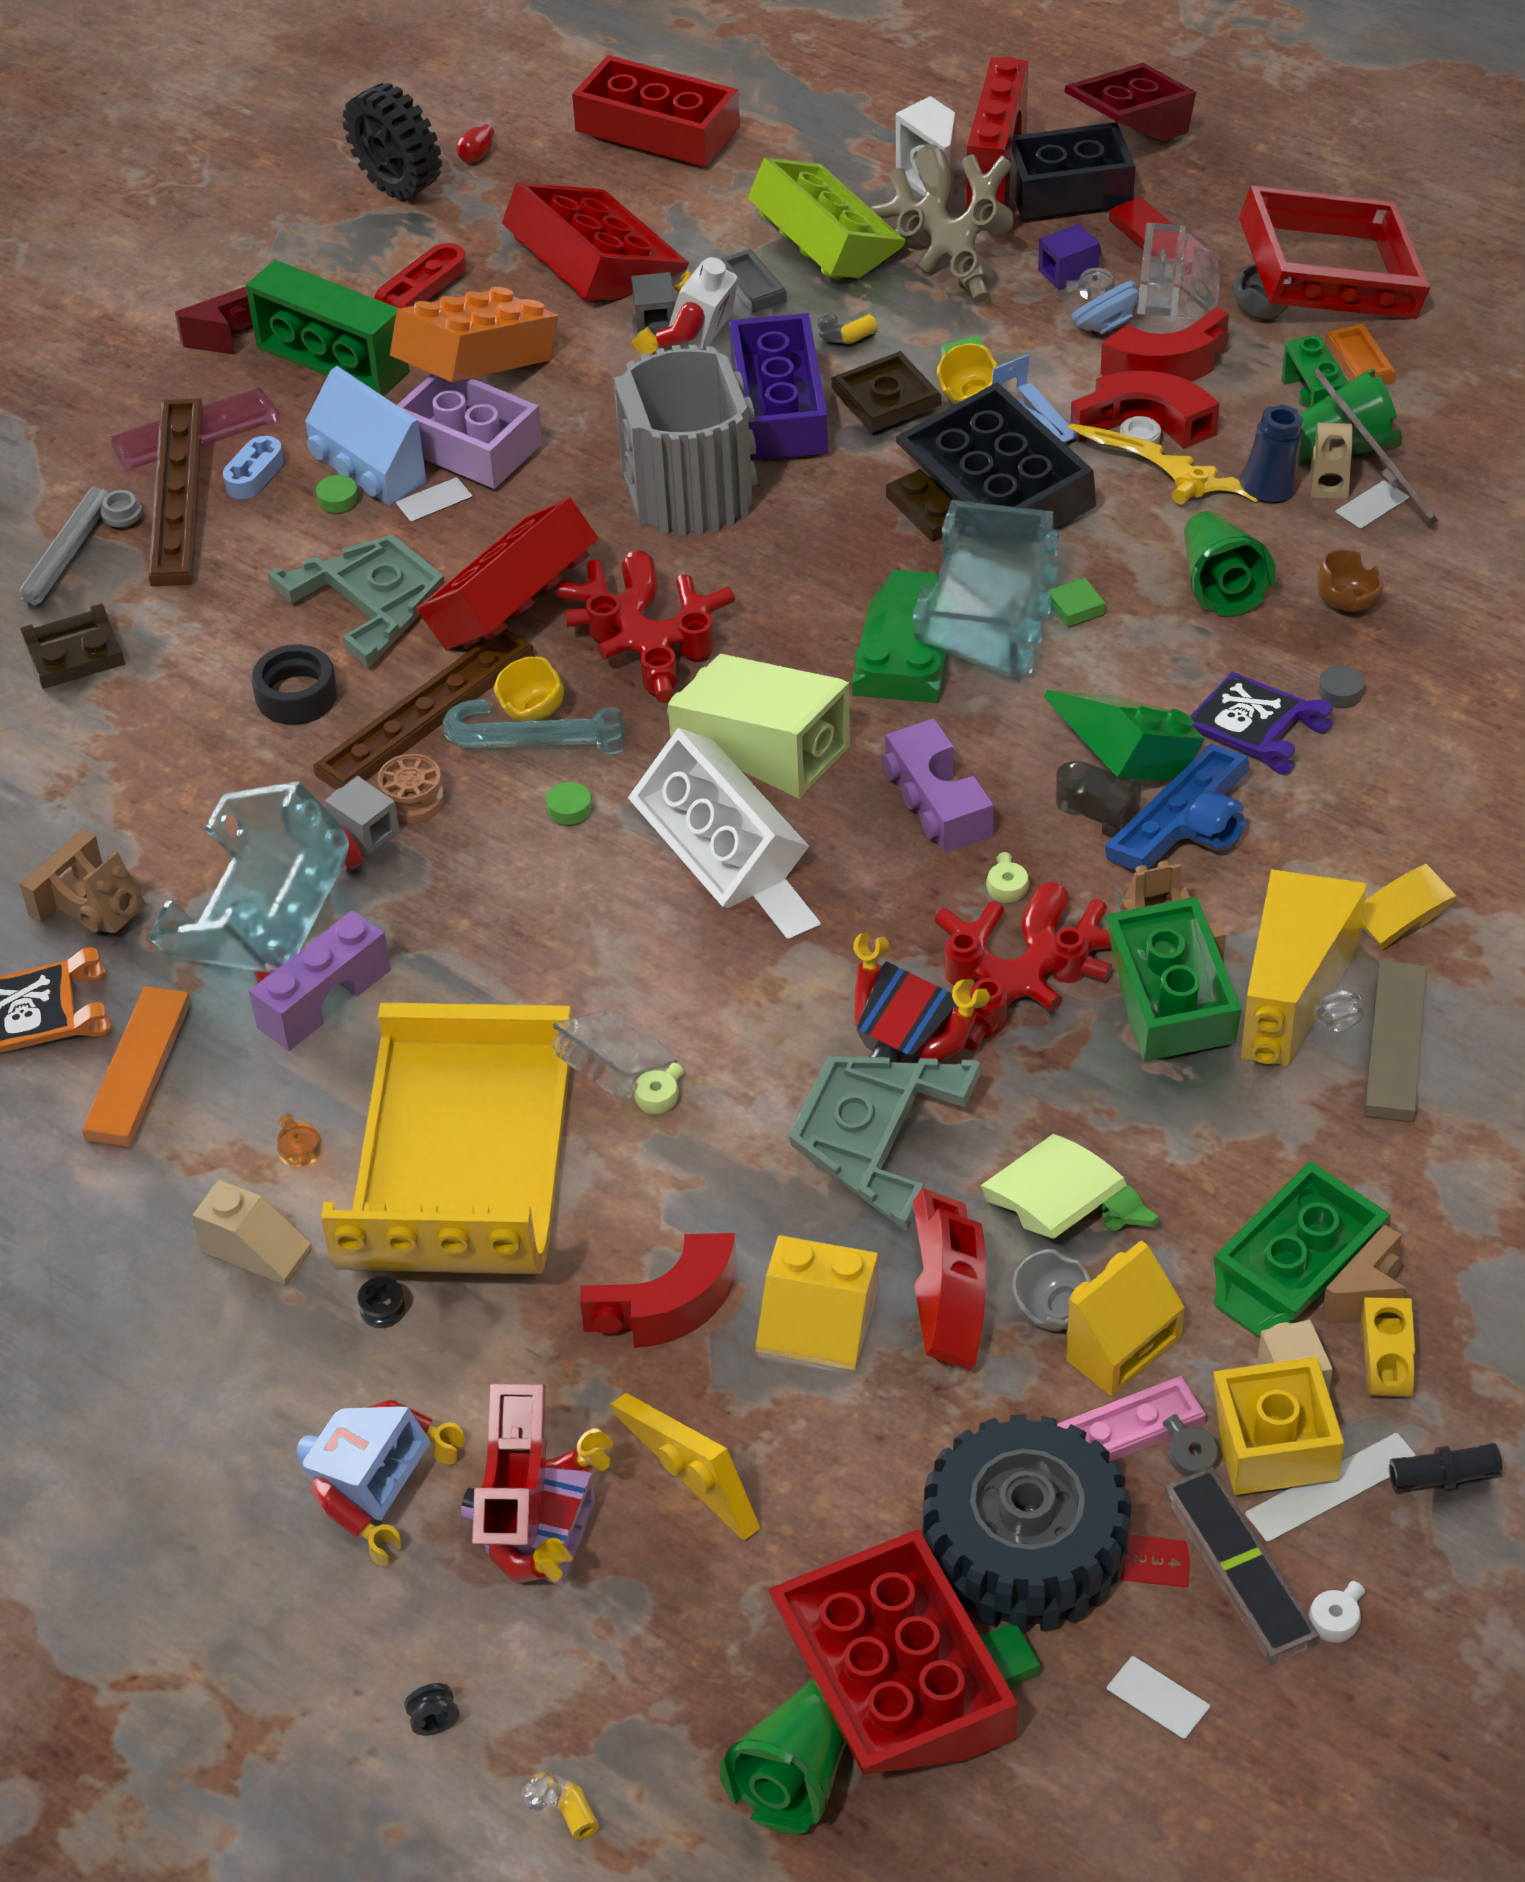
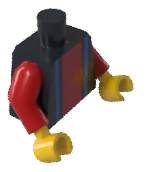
M869 932L859 934L855 938L853 949L858 958L862 959L863 962L859 963L857 967L854 990V1024L864 1045L872 1051L869 1057L890 1058L892 1063H918L920 1058L938 1059V1063L961 1052L965 1047L976 1019L974 1008H982L989 1002L990 995L987 989H977L971 1000L970 990L974 985L973 979L958 981L951 993L887 961L881 967L878 964V959L888 953L890 949L888 940L884 936L878 937L875 943V951L872 953L868 948Z

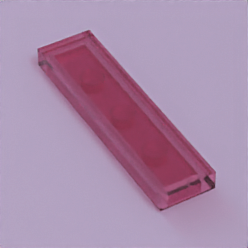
M257 388L203 406L201 446L277 421L275 409L263 390ZM160 420L110 437L112 448L125 471L157 461Z

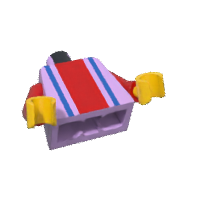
M593 1428L586 1431L578 1440L577 1448L559 1457L546 1460L541 1516L533 1545H485L486 1553L512 1582L524 1583L544 1579L556 1585H564L596 1503L592 1473L589 1471L592 1467L598 1471H605L610 1465V1457L603 1451L612 1448L614 1442L600 1429ZM469 1487L462 1501L461 1517L473 1521L474 1488Z

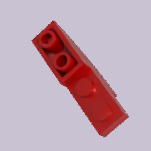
M922 1188L912 1202L924 1271L914 1283L925 1353L926 1356L935 1358L939 1362L950 1363L971 1371L977 1360L985 1310L986 1253L982 1223L968 1219L965 1203Z

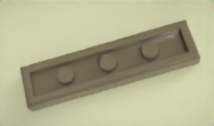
M1379 960L1364 1116L1414 1122L1427 965Z

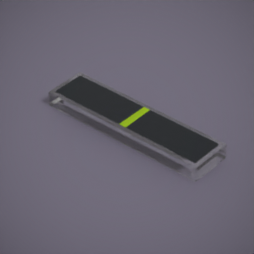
M1209 1467L1166 1485L1164 1497L1268 1664L1271 1666L1318 1646L1320 1638L1318 1631L1214 1468Z

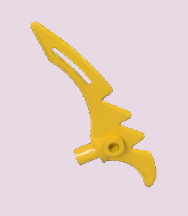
M1077 424L1068 425V428L1099 444L1134 452L1159 465L1175 480L1177 488L1172 492V499L1177 504L1182 505L1191 497H1202L1204 493L1210 491L1233 492L1253 502L1259 501V499L1246 493L1241 487L1240 481L1236 478H1215L1218 472L1216 467L1190 466L1194 461L1191 456L1162 455L1164 448L1153 442L1105 429Z

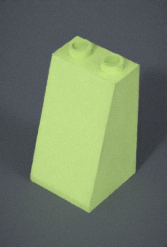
M719 654L707 667L701 668L696 677L681 692H677L671 698L667 708L671 737L677 728H681L713 739L741 771L798 799L850 747L849 682L834 677Z

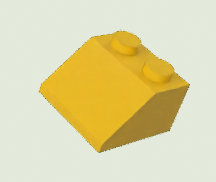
M778 1235L765 1279L755 1346L756 1353L856 1371L879 1290L878 1253Z
M1317 1357L1213 1371L1221 1449L1234 1495L1339 1480L1344 1441Z

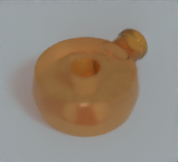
M290 1113L283 1114L278 1121L283 1129L279 1132L276 1149L280 1158L286 1164L295 1167H302L313 1163L322 1151V1137L318 1130L309 1123L295 1122L294 1116Z

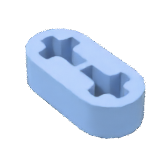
M272 436L253 438L227 464L223 470V479L229 496L235 499H248L257 495L282 468L284 458L281 443L278 439Z

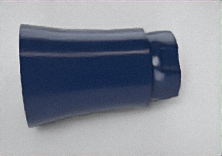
M1286 405L1269 406L1263 411L1261 421L1257 425L1254 443L1248 461L1240 476V484L1246 493L1259 500L1269 502L1284 501L1291 498L1297 491V466L1303 436V418L1298 414V410Z

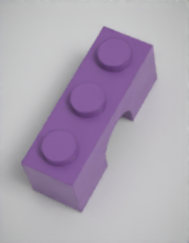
M934 718L885 735L886 754L881 757L885 775L890 781H896L901 789L905 805L910 810L915 809L920 817L925 835L929 839L934 838L944 854L993 837L994 805L975 777L971 776L959 781H947L953 779V745Z
M353 910L249 990L257 1029L286 1050L290 1051L323 1025L322 1005L333 987L340 984L358 997L391 970L385 932Z

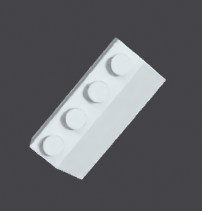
M677 728L628 797L706 889L725 908L739 904L784 881L809 847L713 739L681 728Z

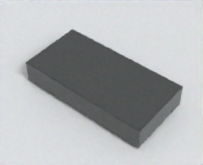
M752 249L720 259L724 262L726 268L739 278L736 294L752 313L787 301L786 289Z

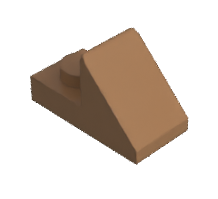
M1384 1225L1326 1287L1322 1312L1323 1320L1329 1324L1360 1322L1364 1297L1406 1298V1287L1394 1280L1402 1264V1258L1399 1257L1402 1234ZM1384 1312L1376 1318H1400V1316L1395 1313Z

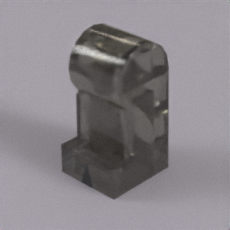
M1070 761L1060 766L1056 773V805L1065 813L1083 814L1085 817L1101 823L1102 834L1113 838L1140 812L1142 784L1127 778H1117L1114 773L1086 762Z

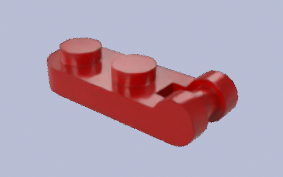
M442 243L432 247L383 284L376 291L374 299L399 309L415 306L417 301H428L466 270L467 264L464 249L454 243Z

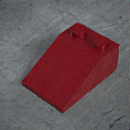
M1139 63L1065 85L1064 90L1066 94L1112 120L1147 134L1152 139L1161 142H1167L1172 138L1188 133L1197 93L1145 63Z

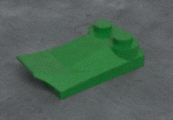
M893 570L881 588L870 599L860 646L854 655L855 669L852 679V696L939 703L955 617V606L943 586L941 577L937 573Z
M1310 1160L1214 1255L1216 1291L1213 1304L1219 1311L1256 1337H1260L1263 1330L1296 1319L1326 1290V1287L1384 1225L1390 1226L1391 1214Z

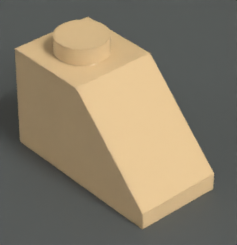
M219 1179L192 1214L201 1252L283 1285H287L312 1249L311 1243L262 1196Z

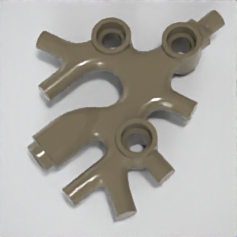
M926 145L918 150L917 159L915 160L917 170L926 190L924 198L919 202L915 201L905 170L897 168L890 173L896 191L894 199L889 202L873 205L871 209L882 219L899 216L895 231L906 241L910 239L920 246L930 245L925 255L918 262V265L926 272L930 273L943 256L950 255L952 257L950 268L953 275L961 279L965 289L971 291L975 302H983L989 297L986 285L992 281L994 269L989 259L976 252L975 239L982 230L994 236L1006 234L1011 230L1014 223L1012 211L996 200V192L999 184L1014 164L1001 155L991 170L983 174L975 155L963 158L962 165L970 183L973 196L967 211L958 218H951L946 210L952 192V173L943 150L939 149L938 146Z

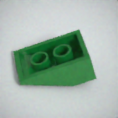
M1047 689L1043 696L1117 778L1172 781L1193 761L1205 741V738L1193 726L1192 718L1177 709L1169 710L1102 694Z
M1198 897L1106 914L1105 921L1129 1023L1143 1061L1236 1043L1242 1008Z

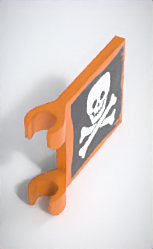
M88 947L82 949L65 961L0 976V1053L74 1035L100 1037L107 1035L111 1031V1021L106 1016L103 1003H90L75 1013L72 980L93 982L102 979L105 975V967L103 962H100L99 952L96 948Z

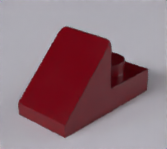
M246 286L175 311L180 342L186 348L235 354L232 335L253 328Z

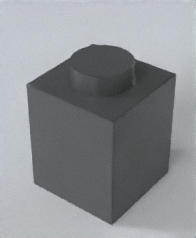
M670 272L631 276L637 334L648 327L656 335L658 330L669 326L675 307Z

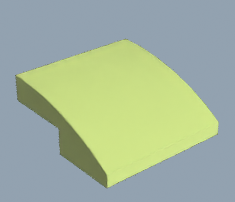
M1052 1134L980 1186L987 1202L1017 1212L1023 1229L1054 1239L1126 1187L1127 1184L1124 1177L1100 1157L1075 1142Z

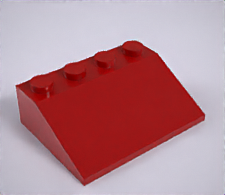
M516 182L502 220V224L514 234L513 238L516 241L530 248L535 253L534 257L537 260L550 266L555 271L557 278L569 283L577 291V296L588 302L595 303L599 299L617 300L633 293L631 276L669 272L673 276L687 270L689 265L685 258L604 189Z
M919 1529L769 1588V1595L863 1775L965 1761L1016 1740L1018 1703Z

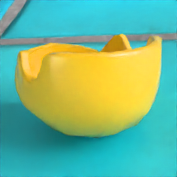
M967 343L952 348L942 356L937 367V377L943 393L955 405L992 385L993 368L998 367V364L987 347Z
M524 657L510 663L498 674L494 685V693L502 709L511 719L517 723L522 722L524 724H535L551 717L562 705L565 689L560 675L554 670L550 662L543 657Z

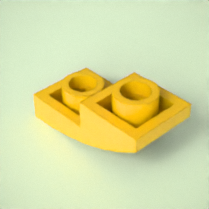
M1424 864L1392 881L1364 901L1361 928L1384 950L1415 924L1422 928L1456 901L1457 896L1427 864Z

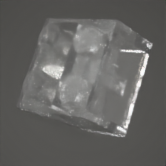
M1147 223L1137 314L1200 319L1218 305L1222 256L1187 226Z

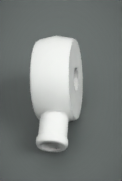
M1351 1581L1344 1592L1330 1590L1319 1594L1309 1609V1621L1314 1633L1321 1639L1332 1643H1340L1352 1638L1361 1624V1613L1357 1601L1365 1594L1364 1587L1356 1581Z

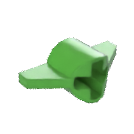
M1128 1185L1101 1204L1103 1222L1107 1230L1110 1231L1119 1230L1126 1224L1152 1227L1159 1222V1216L1145 1207L1137 1192Z

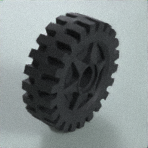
M378 83L346 103V110L343 111V117L346 119L343 122V129L349 132L345 135L346 141L353 145L354 148L350 151L353 157L359 158L358 166L360 169L368 171L367 178L371 183L377 181V188L381 192L386 190L389 197L393 198L396 196L400 200L407 199L437 180L436 178L441 173L439 168L442 167V160L438 157L441 155V149L434 144L438 139L435 132H430L428 129L431 126L429 119L423 120L421 117L423 110L419 105L413 106V98L409 94L403 96V90L398 86L393 88V85L390 83Z

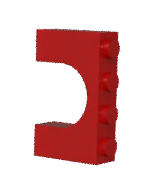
M991 57L967 143V156L975 155L977 157L983 174L991 170L1001 155L1011 161L1013 136L1027 134L1028 60H1019L1013 57ZM1010 171L1003 178L996 192V200L1009 207ZM966 178L967 211L973 196L968 178Z

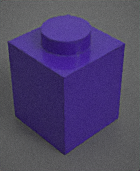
M1079 224L1039 238L1038 271L1058 290L1098 275L1100 243Z

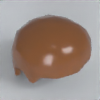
M1337 549L1326 553L1321 560L1317 585L1320 596L1328 604L1346 612H1360L1378 602L1384 588V583L1379 576L1378 567L1375 566L1371 570L1366 569L1362 565L1359 552Z

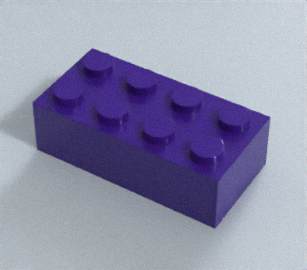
M809 313L729 320L733 372L740 371L744 384L743 397L751 398L754 409V422H749L748 426L754 435L756 454L750 455V461L828 453L827 411Z

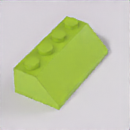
M764 157L747 199L759 209L758 213L762 217L772 221L780 228L779 233L793 240L800 247V252L804 256L817 262L822 267L821 272L826 276L836 280H841L843 277L861 278L903 247L906 240L822 164Z

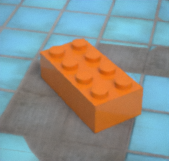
M491 287L490 291L481 293L468 291L465 293V296L461 297L443 296L440 298V301L436 302L417 301L415 306L397 309L390 356L450 382L545 362L551 359L559 315L545 310L544 304L539 301L522 300L514 297V292L504 287Z

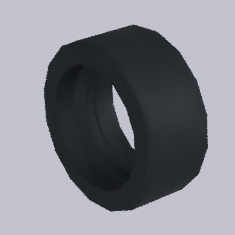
M296 644L270 650L259 658L252 669L251 682L256 705L261 714L274 722L303 724L318 719L330 710L336 700L337 685L333 664L328 655L316 647ZM292 676H307L318 680L309 688L298 692L284 693L271 689L279 681Z

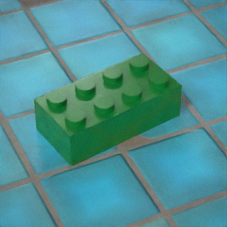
M278 260L271 262L246 284L257 348L327 377L330 371L338 366L383 397L410 373L408 363L390 356L396 314L399 308Z

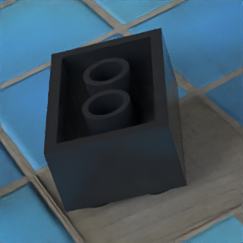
M1118 122L1013 136L1011 162L1014 165L1010 169V189L1021 219L1042 218L1063 213H1079L1081 211L1101 208H1114L1134 199L1135 164Z

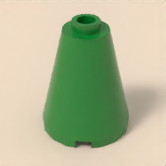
M1371 369L1343 385L1336 392L1382 450H1393L1402 445L1401 430L1392 432L1391 427L1392 419L1397 418V414L1381 376L1375 377L1376 370ZM1328 395L1299 414L1303 418V436L1299 450V462L1311 461L1313 458V449L1316 445L1317 423L1352 424V455L1375 452L1331 395Z
M1203 511L1189 519L1184 528V539L1191 588L1200 606L1216 611L1218 615L1225 617L1244 614L1257 607L1264 600L1262 595L1267 590L1269 584L1272 587L1276 580V564L1269 550L1261 542L1215 512Z
M813 1678L727 1750L725 1757L719 1764L720 1781L729 1799L735 1805L742 1799L754 1810L750 1819L760 1826L778 1833L795 1835L805 1833L810 1825L817 1824L822 1818L846 1744Z

